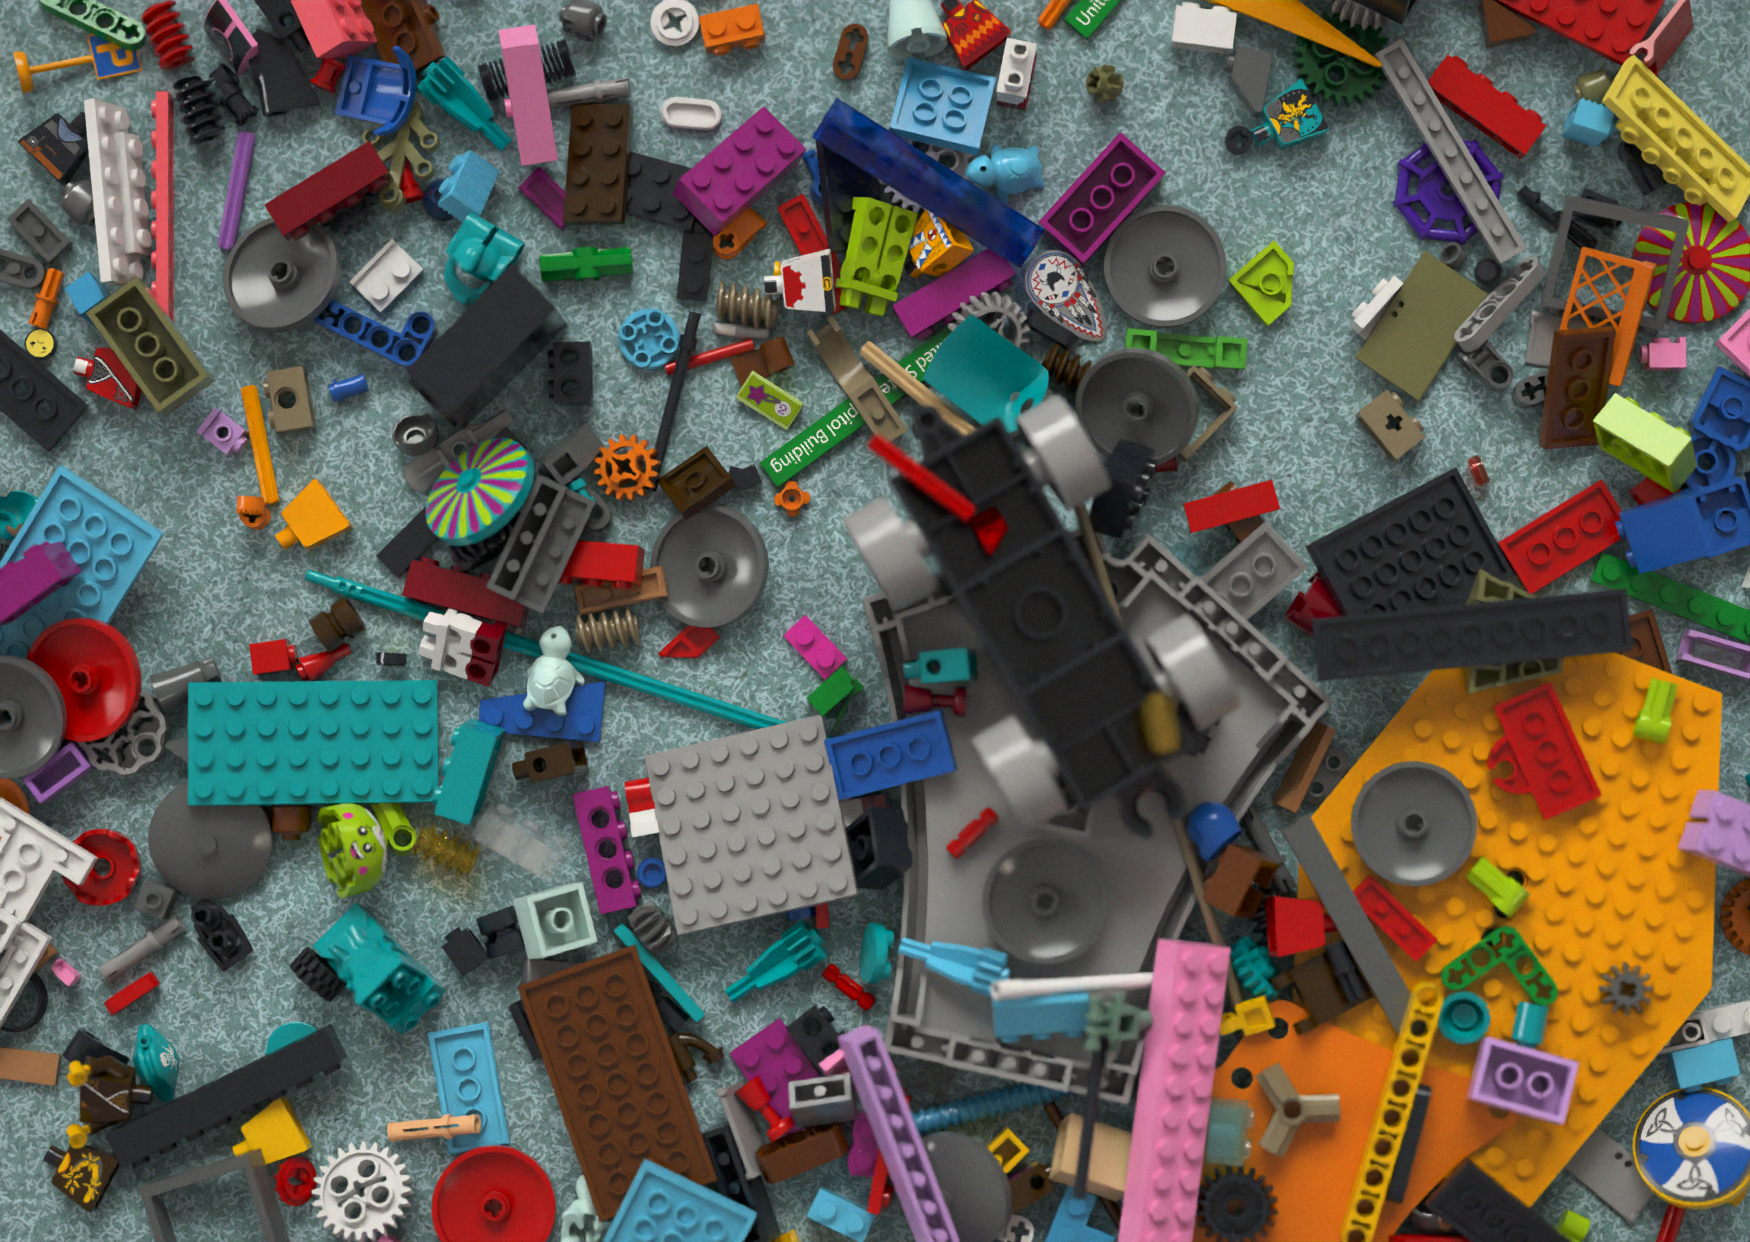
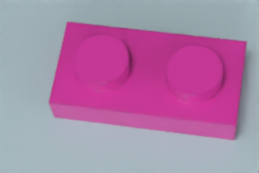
M806 615L783 635L825 680L847 660L840 650Z

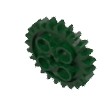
M1326 12L1322 13V19L1342 34H1352L1357 39L1356 44L1361 48H1366L1367 52L1373 57L1384 49L1383 47L1389 40L1388 38L1379 39L1378 35L1382 30L1381 27L1375 31L1371 28V25H1368L1363 31L1359 24L1351 28L1349 20L1340 22V14H1332V18H1330ZM1298 36L1295 43L1300 47H1295L1292 54L1300 58L1294 61L1293 67L1301 68L1296 78H1306L1305 86L1307 88L1311 86L1314 88L1311 94L1312 98L1319 93L1323 95L1322 104H1325L1329 98H1332L1334 107H1337L1339 102L1344 100L1348 108L1354 98L1360 105L1364 101V95L1371 99L1375 94L1374 89L1380 91L1383 83L1381 80L1386 81L1387 79L1381 67L1377 68L1365 63L1369 71L1364 72L1356 67L1355 62L1360 61L1349 56L1346 62L1343 58L1334 61L1338 54L1341 57L1348 55L1328 47L1329 54L1323 55L1316 50V46L1321 44ZM1328 63L1327 67H1324L1322 69L1318 68V65H1324ZM1328 73H1337L1341 81L1334 82L1330 80Z

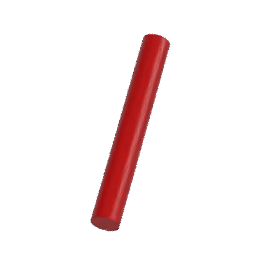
M751 338L690 357L687 370L755 350L753 340ZM677 360L665 364L668 376L674 374Z

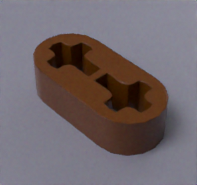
M853 23L847 25L841 33L833 61L834 75L841 81H852L860 72L868 45L867 30L860 24ZM854 31H859V36L863 41H857L854 51L850 50V39L846 38L847 34L853 35ZM847 55H851V66L855 67L854 71L849 70L847 75L842 74V68L838 67V64H844Z

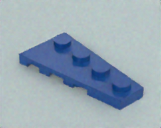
M606 681L574 686L565 703L567 710L565 716H558L553 710L538 707L532 711L526 710L523 702L527 697V693L480 700L478 720L504 728L507 734L600 742Z

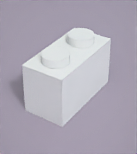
M1184 2L1182 6L1176 5L1170 47L1230 54L1233 49L1237 13L1230 12V8L1214 6L1210 10L1202 9L1199 4Z

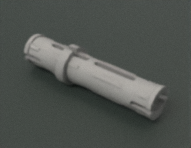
M628 77L610 81L596 79L594 83L547 90L549 108L552 109L588 102L602 104L605 103V100L613 98L631 97V89Z
M176 913L156 928L151 927L146 930V935L104 964H101L99 966L101 973L105 978L107 977L109 982H112L155 950L160 951L165 948V943L187 930L186 925Z

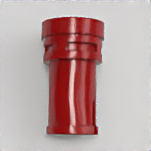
M406 157L400 190L406 197V204L422 200L424 195L419 182H416L410 161Z

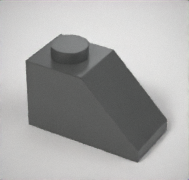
M1237 46L1234 55L1228 54L1225 72L1230 73L1229 82L1251 115L1259 118L1262 112L1273 53Z

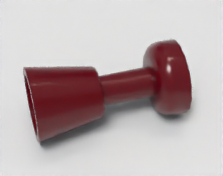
M904 684L903 715L931 711L932 707H953V712L956 716L966 717L967 686L956 687L954 695L932 694L931 689Z

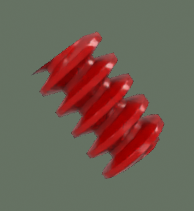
M174 0L150 6L141 17L143 24L148 25L145 31L147 35L152 36L150 44L152 47H156L154 54L157 58H160L158 65L163 70H173L195 60V57H187V54L193 51V46H183V43L189 39V35H179L178 33L185 28L184 23H174L181 16L180 12H170V9L177 5Z

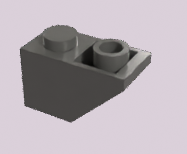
M583 422L537 460L556 483L565 486L588 467L600 452L599 448L604 447V445L589 425Z

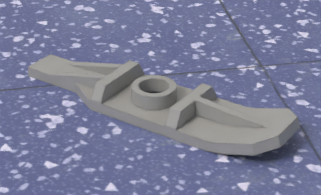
M504 410L484 424H469L436 445L428 453L419 456L405 466L404 478L413 490L425 491L435 484L445 468L459 456L453 451L457 444H462L466 451L482 441L492 439L493 436L501 432L505 427L513 424L514 420L508 411Z

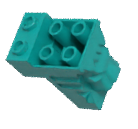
M357 902L313 945L320 956L326 959L337 972L338 977L347 983V989L354 992L353 997L356 1004L380 1017L390 1028L401 1034L412 1030L418 1024L419 1018L427 1010L434 1008L440 1002L441 996L446 992V989L427 968L412 959L367 908Z

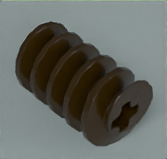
M1055 343L1048 351L1041 365L1048 371L1049 379L1053 375L1055 376V386L1058 387L1066 381V392L1069 393L1074 387H1077L1078 391L1079 385L1091 367L1092 361L1088 360L1081 366V355L1077 354L1070 360V350L1066 349L1061 354H1058L1059 344Z

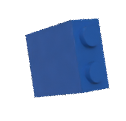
M1690 488L1618 512L1621 520L1615 523L1620 538H1627L1631 549L1625 551L1631 568L1637 566L1640 574L1714 554L1695 497Z

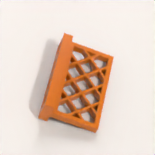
M1583 246L1560 330H1570L1568 326L1570 318L1579 313L1589 328H1597L1610 321L1617 333L1614 340L1608 383L1620 387L1625 380L1657 264L1648 261L1640 262ZM1586 257L1598 258L1605 270L1590 277L1584 267ZM1607 261H1610V262H1613V263H1616V264H1614V265H1612V266L1609 267ZM1620 265L1634 268L1632 279L1623 285L1619 284L1612 272L1613 269ZM1608 273L1616 289L1601 296L1593 281ZM1583 274L1586 281L1580 283V279ZM1589 284L1597 299L1582 307L1576 297L1577 290ZM1629 286L1628 294L1626 295L1623 289ZM1619 292L1625 302L1624 308L1612 315L1604 299ZM1574 303H1575V305H1576V307H1577L1578 310H1576L1575 312L1571 313V312H1572V309H1573V305H1574ZM1600 303L1608 318L1593 326L1585 310ZM1621 315V319L1618 325L1615 318Z

